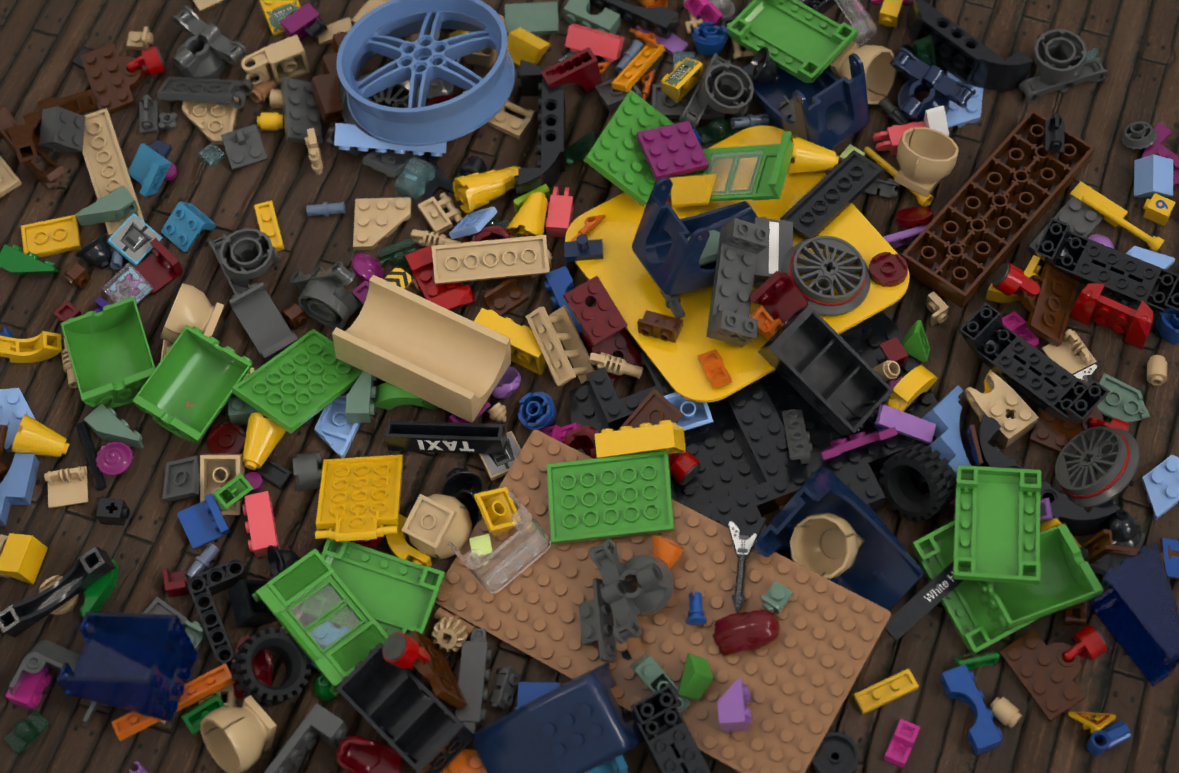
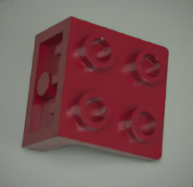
M157 238L150 242L153 248L151 250L152 254L133 267L152 287L150 292L153 295L184 273L179 261Z
M779 271L772 274L749 297L754 304L763 305L773 320L779 318L783 324L798 309L809 304V301L790 276Z

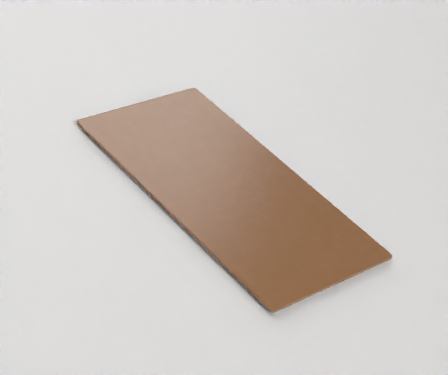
M533 430L498 489L507 487L522 524L494 537L489 532L481 515L469 538L490 534L494 555L474 559L470 540H468L446 573L435 604L455 615L461 616L462 619L485 629L491 635L572 680L601 665L609 663L610 667L608 669L616 683L615 686L609 689L617 704L632 712L633 704L653 694L630 667L642 655L648 653L679 690L687 654L690 653L708 660L714 679L699 701L687 698L691 704L681 712L699 750L740 773H805L890 619V611L776 552L770 557H764L753 547L746 560L743 591L746 599L739 613L760 609L766 610L762 607L763 603L760 597L768 592L775 580L793 591L794 594L780 614L773 611L779 622L780 631L777 639L758 650H742L723 656L715 644L713 634L716 627L714 624L717 620L736 613L732 595H735L738 558L729 528L672 499L675 531L552 544L547 464L593 458L538 430ZM652 535L675 542L684 551L670 569L674 586L672 596L667 605L657 613L636 614L641 627V635L636 638L631 637L623 644L618 643L615 639L617 661L614 663L601 661L599 642L589 646L582 645L579 604L595 599L593 579H602L599 569L590 558V547H597L609 539L616 546L620 562L626 563L635 556H652ZM638 580L636 582V589H638V587H642L639 584ZM693 592V596H695L694 592L702 593V610L705 612L703 617L707 618V623L704 625L691 626L686 623V619L689 618V593ZM628 650L632 659L625 660L622 657V652ZM742 678L744 685H748V689H750L751 702H747V706L752 711L753 723L749 724V730L723 732L719 725L717 702L737 679Z

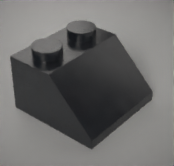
M241 579L228 590L237 627L256 628L279 621L262 600L256 602L252 597V594L269 581Z

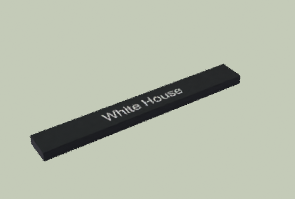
M953 562L890 617L884 630L895 642L964 581L953 579Z

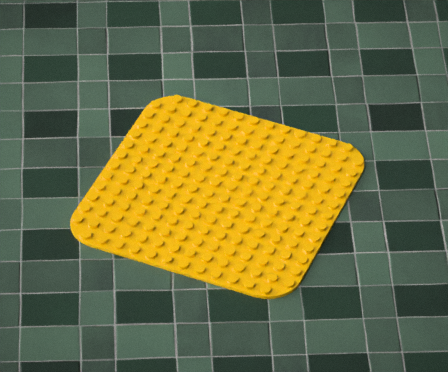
M753 126L709 148L780 144L783 132L786 131L773 126ZM744 158L740 160L731 191L749 190L758 158ZM734 159L716 161L713 174H716L717 177L712 192L725 190ZM824 171L787 173L780 199L712 201L708 205L673 207L672 199L670 198L667 204L672 207L681 219L746 201L750 204L758 218L764 217L780 220L784 214L826 176V173ZM623 192L585 212L571 223L566 232L565 242H571L578 234V231L585 226L587 217L606 216L586 235L588 240L602 239L603 259L574 262L588 280L595 276L599 277L628 326L625 328L679 395L695 402H716L775 371V368L758 353L768 341L758 331L757 338L743 347L706 337L713 287L676 295L681 299L680 305L685 312V316L681 318L684 325L675 343L638 333L637 322L643 318L646 310L675 318L672 310L667 308L666 300L661 294L660 289L632 250V242L647 203L642 206ZM853 203L816 236H833L850 243L858 250L868 269L870 261L877 254L883 252H891L894 255L898 254ZM793 232V246L805 240ZM836 254L834 260L837 259L840 255ZM909 269L905 280L893 287H883L876 284L870 278L869 292L864 301L854 310L841 315H819L838 334L843 333L899 301L909 286ZM799 273L800 276L809 274V273ZM815 279L809 280L804 283L807 286H809ZM833 285L834 296H838L839 294ZM753 286L752 294L759 288V286ZM751 301L749 317L754 312L756 307L762 306L764 308V306L760 304H754ZM716 349L723 359L724 367L730 374L732 383L713 389L697 355Z

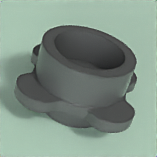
M175 112L171 114L161 113L159 115L160 123L158 125L160 128L171 130L176 127L175 119L177 114Z

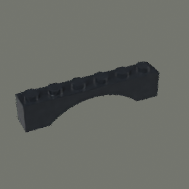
M590 0V4L597 9L604 10L607 8L616 12L626 22L633 23L643 30L653 32L659 37L662 36L668 39L679 26L678 13L664 6L639 7L625 3L622 0Z
M95 546L82 555L70 571L44 591L26 600L12 604L0 612V627L3 633L17 637L115 569L108 553Z

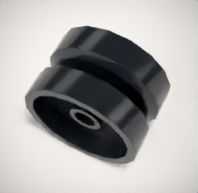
M838 732L827 733L810 763L812 773H856L859 760L858 747L845 734Z

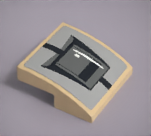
M512 431L506 433L508 439L505 455L479 454L491 481L505 476L521 451Z

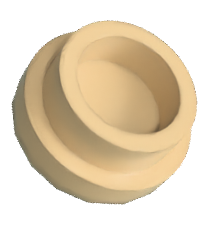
M500 402L487 411L491 420L506 422V406L501 405Z

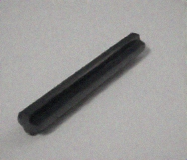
M86 422L77 423V432L97 491L105 490L107 485L103 472H100V469L96 466L97 462L95 459L97 454Z

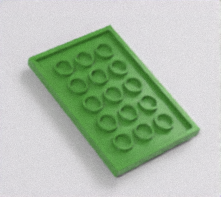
M630 90L583 161L640 205L644 206L648 202L657 181L637 141L636 134L637 132L674 123Z
M312 329L232 387V393L291 434L353 387L363 371L337 359L334 342L315 329Z
M667 450L547 464L552 544L675 531L669 454Z

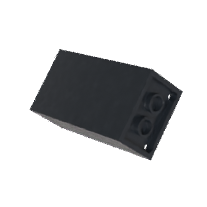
M810 305L798 309L758 351L841 436L859 433L865 426L863 423L877 414L878 411L876 409L881 404H886L891 398L890 394L894 391Z
M380 643L374 649H371L369 655L363 661H360L355 666L349 676L343 678V681L336 689L417 773H441L473 740L475 735L408 668L401 669L386 661L382 654L383 644Z

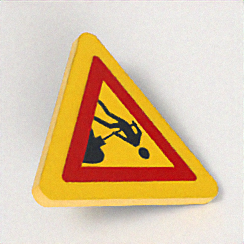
M1068 712V716L1083 723L1084 730L1091 729V734L1101 730L1116 719L1114 714Z

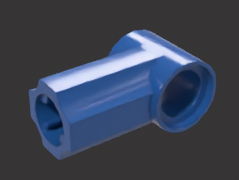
M1120 721L1104 730L1095 731L1087 742V749L1093 755H1102L1106 750L1129 740L1132 737L1127 724ZM1094 740L1101 741L1103 746L1097 745Z

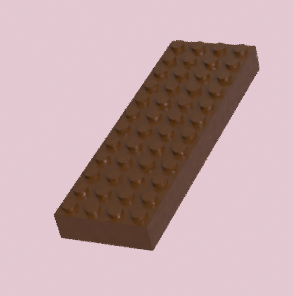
M1033 109L901 255L908 264L910 275L960 308L967 304L1092 159L1095 147L1064 129V153L1046 152L1045 120L1050 119Z

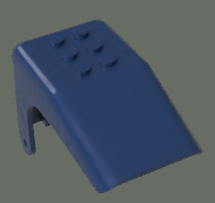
M855 53L849 56L852 78L850 80L845 76L839 80L825 69L813 83H804L778 67L777 73L780 76L775 83L752 81L754 87L753 97L780 129L791 131V136L800 137L830 150L865 128L870 120L864 66L860 57ZM748 64L747 66H745V67L742 68V69H743L745 72H747V69H748V67H749L750 64ZM784 95L789 99L793 98L796 115L795 122L786 118L778 110V104L786 101Z
M668 177L662 178L655 183L632 242V250L660 291L666 296L713 287L716 262L699 266L700 257L710 235L709 231L716 230L720 232L721 228L734 218L753 223L755 217L758 218L748 202L743 201L680 219L669 204L665 205L673 183Z
M825 467L818 468L753 543L756 551L764 557H770L777 549H785L791 552L790 539L797 524L811 514L832 513L847 520L853 530L865 541L858 549L853 565L837 578L828 580L890 611L924 574L921 567L876 512L830 469Z
M609 663L569 681L478 730L474 734L473 744L487 773H586L643 742L635 720L626 722L609 689L616 685L608 669L610 667Z

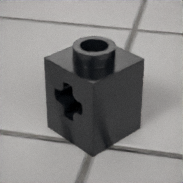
M100 498L96 517L101 524L124 526L125 520L129 518L130 509L122 499Z

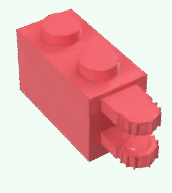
M924 121L887 127V131L874 134L872 136L874 142L880 141L875 146L877 151L889 150L891 156L897 155L902 134L910 128L925 127Z
M555 186L553 195H550V202L547 203L546 211L548 215L545 219L544 227L548 237L565 238L566 232L571 225L574 203L573 196H570V188L568 187L564 190V196L559 195V187Z

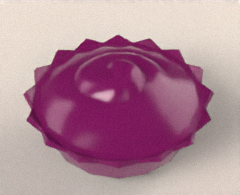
M365 253L353 255L352 271L362 282L367 280L369 282L373 275L383 279L385 275L383 273L384 268L381 267V263L377 262L376 258H372L371 255H366Z
M123 441L108 442L106 446H102L101 450L97 452L96 466L100 469V472L106 475L122 474L132 464L134 458L132 455L133 450Z

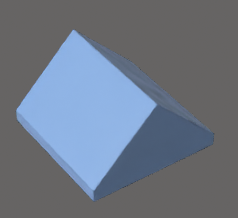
M1153 154L1134 160V198L1153 197L1154 193L1163 197H1173V159Z
M677 392L664 396L684 414L683 418L677 423L678 426L684 428V431L713 422L707 402L691 401L682 397Z

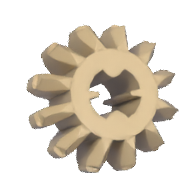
M453 616L449 617V619L444 617L435 624L432 636L435 637L434 643L440 644L439 650L445 648L447 653L451 650L456 652L466 642L465 639L468 637V633L465 632L466 626L460 625L461 619L455 621Z

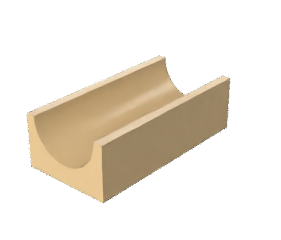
M375 275L369 280L367 298L357 319L346 331L336 327L332 333L337 359L473 423L511 364L510 338Z

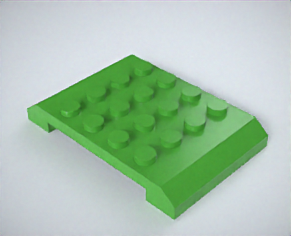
M753 0L726 27V32L736 43L755 54L762 47L766 46L770 57L775 61L777 67L804 83H813L858 36L857 29L844 22L840 25L798 0Z
M957 465L953 579L1040 584L1041 470Z
M955 520L911 543L914 555L929 582L953 562ZM975 580L962 581L941 600L963 643L972 654L1035 621L1033 620L1014 628L1003 630L996 621L992 622L988 615L989 609L987 605H983L980 601L979 593L981 591Z
M327 538L321 556L388 636L395 632H403L409 636L413 630L424 635L445 572L350 541L336 542ZM328 584L304 601L301 612L319 618L343 599ZM348 605L326 620L350 629L361 622Z

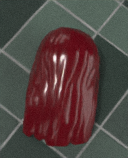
M760 609L730 614L715 622L714 625L716 627L713 639L723 656L742 650H758L777 639L780 631L779 622L776 616L768 610Z
M245 636L242 639H240L235 647L234 653L239 651L237 650L239 645L245 642V640L251 636ZM260 650L254 656L253 671L261 683L272 687V659L270 650ZM236 680L233 683L234 695L237 698L244 699L245 691L242 689L238 692L236 686L239 685V682Z
M350 735L342 739L337 747L336 760L349 773H399L401 771L400 765L402 764L401 759L403 757L395 749L384 743Z

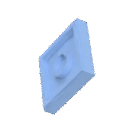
M489 207L468 213L449 233L451 239L479 233L497 213L496 208Z

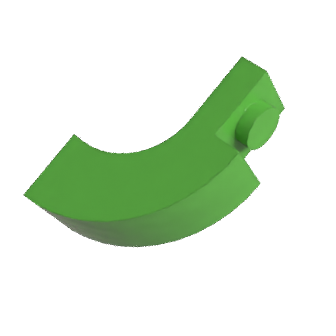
M387 382L376 386V398H373L375 407L392 410L400 405H416L433 410L439 408Z

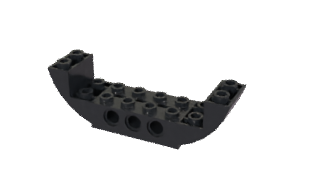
M931 0L911 1L906 21L908 32L913 40L912 45L962 82L984 89L1003 91L1017 89L1019 84L1026 80L1033 60L1018 50L1008 59L1004 60L930 6Z
M520 60V68H517L518 89H522V96H540L538 97L539 159L538 168H518V176H515L516 197H520L544 184L550 190L557 182L561 173L565 172L566 108L564 89H560L559 86L549 89L540 73L544 69Z
M1051 218L1035 251L1043 261L1083 284H1105L1103 292L1134 305L1140 306L1143 300L1154 311L1179 314L1178 274L1071 232L1069 224Z
M987 303L959 329L970 348L997 376L1054 418L1056 417L1072 424L1081 423L1110 393L1109 390L1095 380L1089 385L1085 384L1004 326L1001 313Z
M984 414L977 436L983 460L981 467L1024 469L1015 459L1007 457L1001 453L999 448L994 446L1001 425L996 419ZM1041 480L1040 500L1049 498L1053 519L1057 518L1062 524H1066L1072 536L1091 535L1102 531L1107 527L1111 517L1120 510L1117 503L1111 499L1095 506L1088 513L1083 506L1076 505L1069 500L1067 495L1059 493L1048 482Z
M670 684L632 705V714L636 726L658 773H711L677 707L680 702Z

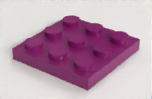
M689 121L645 130L636 134L637 141L656 181L662 178L705 170L709 167V162Z

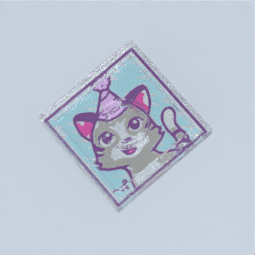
M128 262L101 289L115 303L125 298L134 297L136 304H138L154 287Z

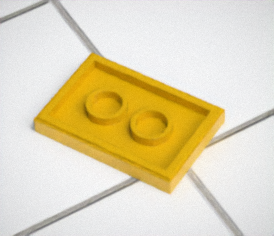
M76 215L21 226L23 252L25 254L31 252L39 257L81 249Z

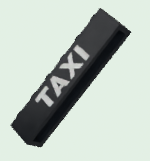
M388 421L384 435L389 451L505 455L508 439L504 424Z

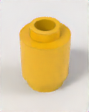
M261 112L260 116H257V127H260L261 131H279V129L284 128L283 114L278 112Z

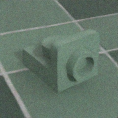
M775 580L768 592L760 597L763 603L762 607L772 613L775 611L780 614L794 593Z
M186 620L184 623L186 629L175 645L177 648L195 656L207 635L202 624L197 621L192 623Z

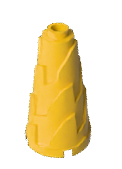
M512 166L497 171L491 170L480 174L474 173L454 178L453 190L457 202L461 200L463 205H460L462 211L466 214L471 213L489 204L490 201L503 196L504 193L515 189V176H518V168L520 167Z

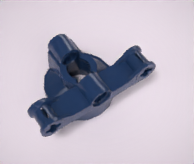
M901 47L899 54L890 62L894 69L909 77V80L902 86L898 94L899 111L909 120V123L924 121L925 110L942 105L944 106L945 114H947L950 101L962 108H966L970 97L976 94V90L970 85L953 80L946 76L940 68L935 65L929 66L905 48ZM919 92H930V95L923 99L922 103L914 98Z

